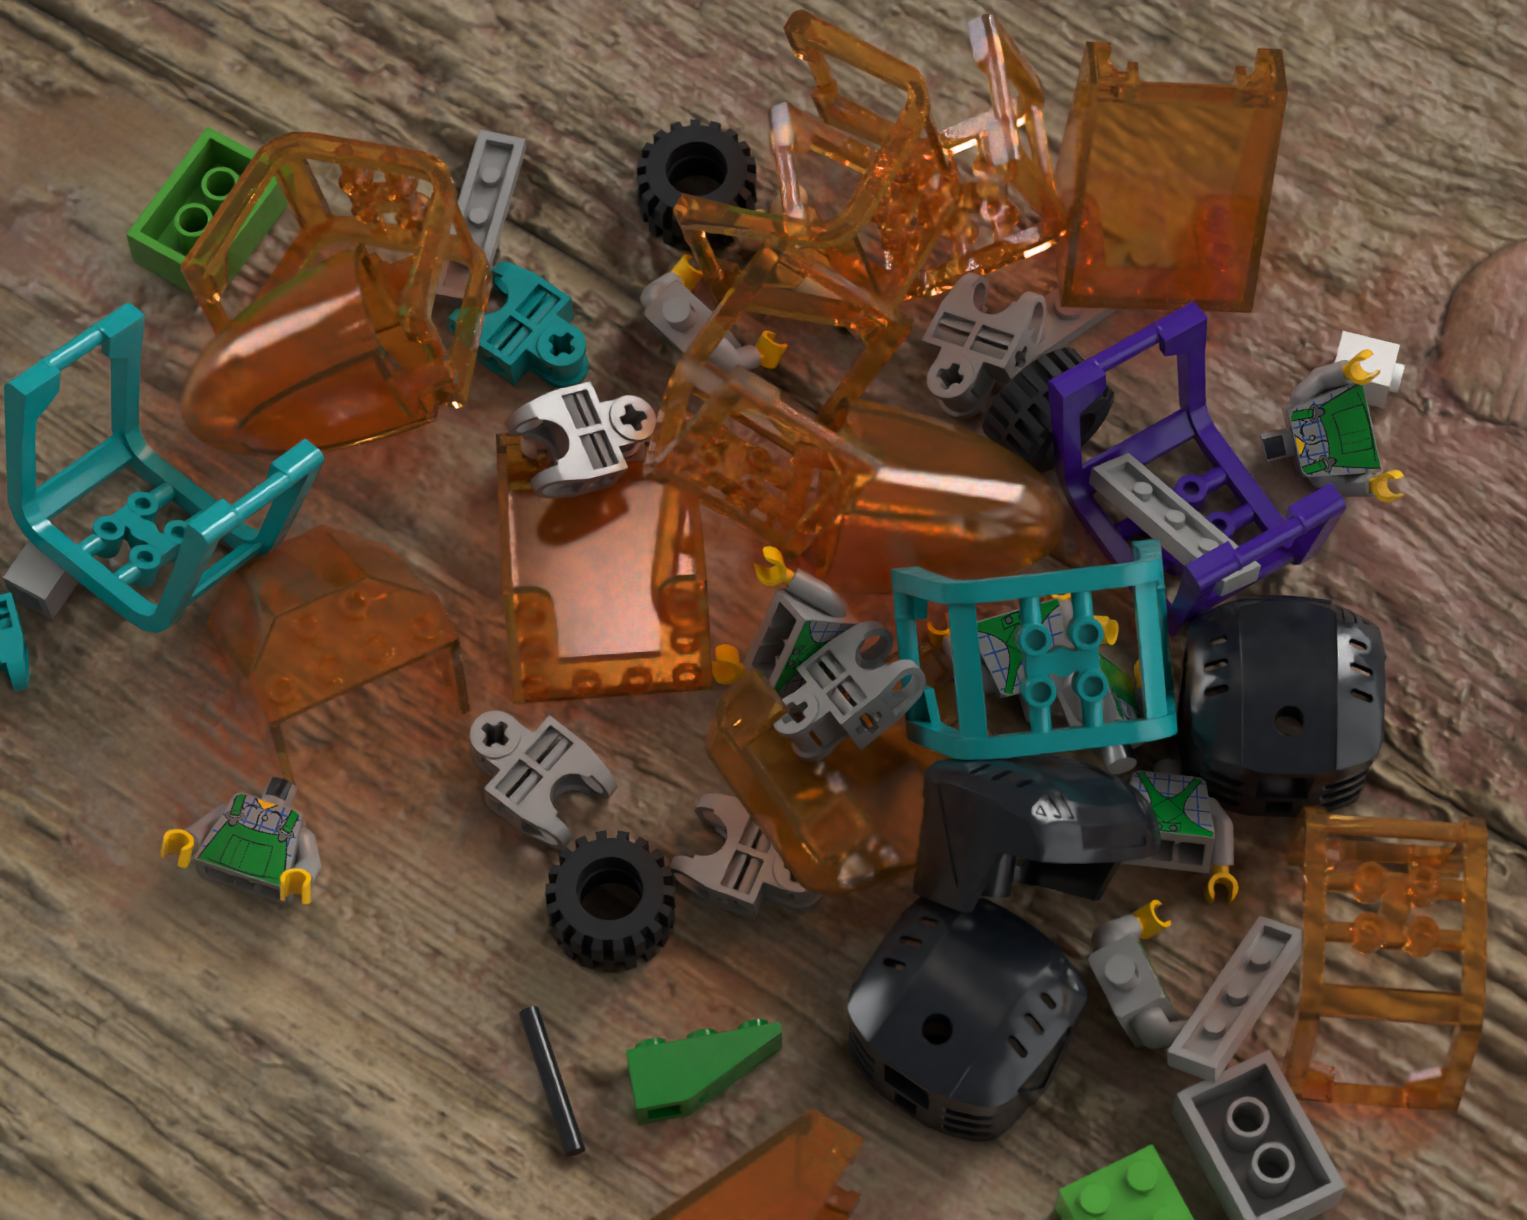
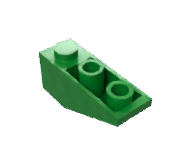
M755 1019L740 1024L737 1030L717 1033L715 1029H700L689 1033L686 1036L687 1039L666 1042L663 1038H651L637 1043L633 1049L626 1050L627 1067L638 1125L693 1114L782 1048L781 1023L768 1024L767 1020Z

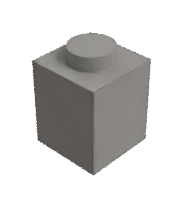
M30 541L27 542L3 577L8 592L12 593L14 600L51 620L54 619L79 583V581L37 549Z

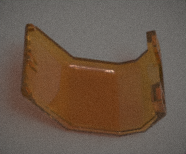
M925 642L918 646L920 669L923 671L926 680L925 686H930L934 689L941 722L959 730L954 677L951 678L941 688L937 685V682L947 674L948 668L930 644ZM898 650L883 661L888 665L898 661ZM752 668L720 697L705 739L706 754L805 890L832 897H841L916 872L920 827L923 819L924 798L922 797L925 772L936 761L950 759V757L907 740L905 714L862 750L849 736L837 745L828 756L818 761L808 762L800 759L793 751L792 740L783 737L774 728L773 725L790 710L761 670ZM901 680L891 689V691H898L902 689ZM846 690L842 692L846 699L851 697ZM798 712L793 713L799 722L803 720V717ZM865 714L861 716L869 728L874 726ZM987 722L988 735H997ZM811 731L809 735L820 746L822 744L821 740Z

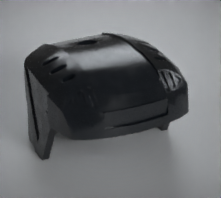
M1288 595L1237 597V600L1218 605L1192 618L1189 623L1184 648L1176 710L1177 741L1180 743L1184 776L1202 778L1206 781L1208 797L1216 799L1226 811L1248 816L1303 818L1326 814L1358 800L1365 789L1373 762L1379 755L1385 734L1383 732L1385 714L1386 653L1380 628L1352 610L1332 603V600ZM1220 639L1226 640V642L1219 643L1216 645L1209 644L1210 642L1217 641ZM1350 643L1363 647L1365 650L1353 647ZM1222 662L1227 664V666L1210 671L1205 670L1206 667ZM1350 667H1355L1362 671H1365L1369 673V676L1352 670ZM1221 688H1226L1228 690L1227 692L1217 694L1211 697L1205 696L1206 693ZM1354 692L1366 697V701L1352 696L1351 693ZM1282 716L1294 717L1302 725V731L1295 736L1280 733L1275 727V720Z
M1037 754L989 760H961L953 758L938 760L927 768L924 776L922 797L924 798L923 819L920 827V841L917 850L916 872L914 874L912 892L962 912H972L980 896L994 898L1010 897L1013 882L1037 885L1092 901H1098L1103 896L1122 861L1145 859L1160 853L1161 836L1157 814L1148 800L1130 783L1106 770L1073 758L1053 754ZM1016 857L1024 858V863L1020 866H1015Z
M920 896L900 914L899 920L883 938L860 977L852 985L847 1004V1018L849 1020L848 1048L857 1067L878 1093L926 1127L960 1139L990 1141L1009 1130L1029 1106H1033L1051 1084L1083 1016L1089 995L1088 986L1076 967L1064 956L1059 946L1041 931L1006 908L981 897L972 912H962ZM926 920L937 923V926L933 927L920 922ZM908 940L921 944V947H914L906 943ZM897 964L904 965L905 968L903 970L896 969ZM1043 995L1047 996L1055 1006V1009H1049L1040 997ZM1027 1016L1031 1017L1043 1034H1037L1024 1018ZM941 1022L950 1029L952 1036L949 1040L940 1035L923 1037L922 1030L929 1023ZM1008 1039H1014L1027 1056L1024 1058L1020 1057L1008 1043Z

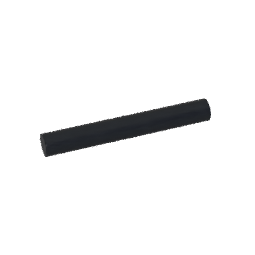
M531 1006L519 1012L565 1155L571 1157L581 1154L586 1149L539 1007Z

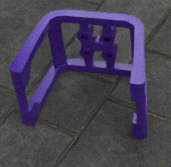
M1194 301L1156 322H1151L1147 327L1098 354L1088 357L1085 361L1048 381L1055 470L1060 487L1075 515L1111 565L1133 561L1132 550L1125 542L1126 540L1137 534L1144 538L1151 537L1128 517L1114 525L1111 523L1092 496L1098 492L1089 484L1092 468L1127 453L1131 454L1145 466L1193 438L1214 469L1200 477L1194 474L1182 476L1172 490L1199 512L1206 501V495L1227 484L1242 506L1227 514L1224 512H1213L1205 518L1231 540L1233 539L1234 532L1253 521L1262 532V534L1235 549L1227 541L1185 566L1161 547L1163 572L1174 576L1182 575L1173 603L1171 604L1166 598L1169 636L1174 637L1189 628L1190 620L1199 613L1216 606L1289 563L1301 565L1315 557L1346 510L1344 499L1334 485L1329 483L1288 506L1285 516L1286 520H1284L1219 433L1206 406L1205 350L1208 318ZM1158 343L1159 350L1164 356L1177 355L1178 393L1181 409L1082 464L1080 414L1106 389L1105 372ZM1254 561L1261 565L1257 581L1221 597L1213 591L1217 582L1237 571H1241L1245 566ZM1127 586L1128 589H1129V590L1131 591V593L1133 594V587H1132V586Z

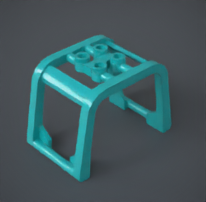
M125 303L4 384L7 502L12 516L22 533L37 549L127 621L143 631L159 633L179 621L187 606L253 557L259 558L269 554L282 544L324 462V456L316 446L307 439H303L274 460L270 465L266 480L231 505L223 498L216 501L160 457L142 436L139 428L140 360L145 314L134 305ZM101 344V352L110 358L111 431L113 435L36 488L37 420L59 393L61 371ZM128 465L155 487L149 493L140 491L131 494L128 497L127 504L114 514L97 518L93 523L92 533L78 544L49 522ZM273 500L260 530H256L244 523L246 519ZM170 501H173L191 515L186 521L172 520L164 526L163 533H160L154 524L158 510ZM124 539L131 548L128 563L114 573L93 558L95 555L106 559L115 557L120 552ZM220 539L234 548L233 551L205 571ZM169 561L175 562L174 569L158 605L146 600L130 587L132 584L137 587L153 585L158 576L159 568Z
M1160 539L1131 542L1132 562L976 580H954L931 573L919 566L890 569L899 660H912L920 668L916 620L927 619L928 601L947 604L959 730L941 722L934 689L930 686H925L920 698L905 713L907 740L953 759L989 760L1140 743L1177 734L1172 673L1173 661L1170 651L1165 596L1166 586L1164 585ZM1132 586L1144 717L1103 722L1101 700L1106 696L1109 684L1106 676L1100 671L1098 646L1103 641L1104 631L1102 625L1093 615L1091 591ZM1071 593L1073 618L1067 625L1066 634L1074 648H1068L1064 645H1056L1050 648L1052 638L1050 631L1042 624L1039 596ZM1019 599L1021 624L1015 631L1014 639L1017 647L1022 651L1024 678L1020 683L1019 692L1023 700L1029 705L1031 731L988 735L975 603ZM1075 671L1071 679V686L1073 692L1081 700L1083 725L1052 728L1050 705L1054 702L1057 691L1054 682L1048 677V674L1066 677ZM912 674L906 675L901 679L902 689L909 684Z

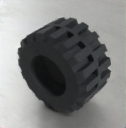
M690 119L689 126L683 127L680 121L670 124L671 131L666 133L661 129L654 134V144L647 142L642 149V159H638L637 193L641 218L644 223L649 222V231L655 237L663 234L664 243L671 247H674L678 242L682 243L684 251L693 252L694 246H703L704 252L714 250L713 243L718 241L725 246L732 242V233L750 213L755 211V203H757L755 158L750 156V147L745 140L738 142L737 132L731 128L726 132L721 131V123L711 121L709 126L701 125V119ZM694 175L707 176L721 184L715 191L702 196L686 195L673 187L679 180Z
M1070 347L1059 348L1047 353L1022 369L1000 391L985 416L982 425L983 433L1023 476L1032 477L1055 468L1048 381L1085 361ZM1107 384L1106 389L1080 414L1081 447L1100 428L1112 407L1114 392Z
M607 830L597 831L596 840L588 842L585 835L576 839V850L572 852L565 847L559 854L560 865L552 864L548 873L549 884H546L545 896L549 926H552V933L558 945L564 944L565 954L572 960H575L580 955L583 966L592 970L596 962L603 964L604 972H615V964L620 963L625 964L626 971L636 968V958L640 956L648 962L656 956V944L664 947L669 939L668 929H673L675 923V886H673V875L670 866L665 867L664 856L658 849L651 853L649 852V841L639 836L635 843L630 842L629 832L618 830L616 838H607ZM605 883L624 884L636 891L641 897L639 905L633 912L616 920H602L590 915L582 908L581 902L589 891Z

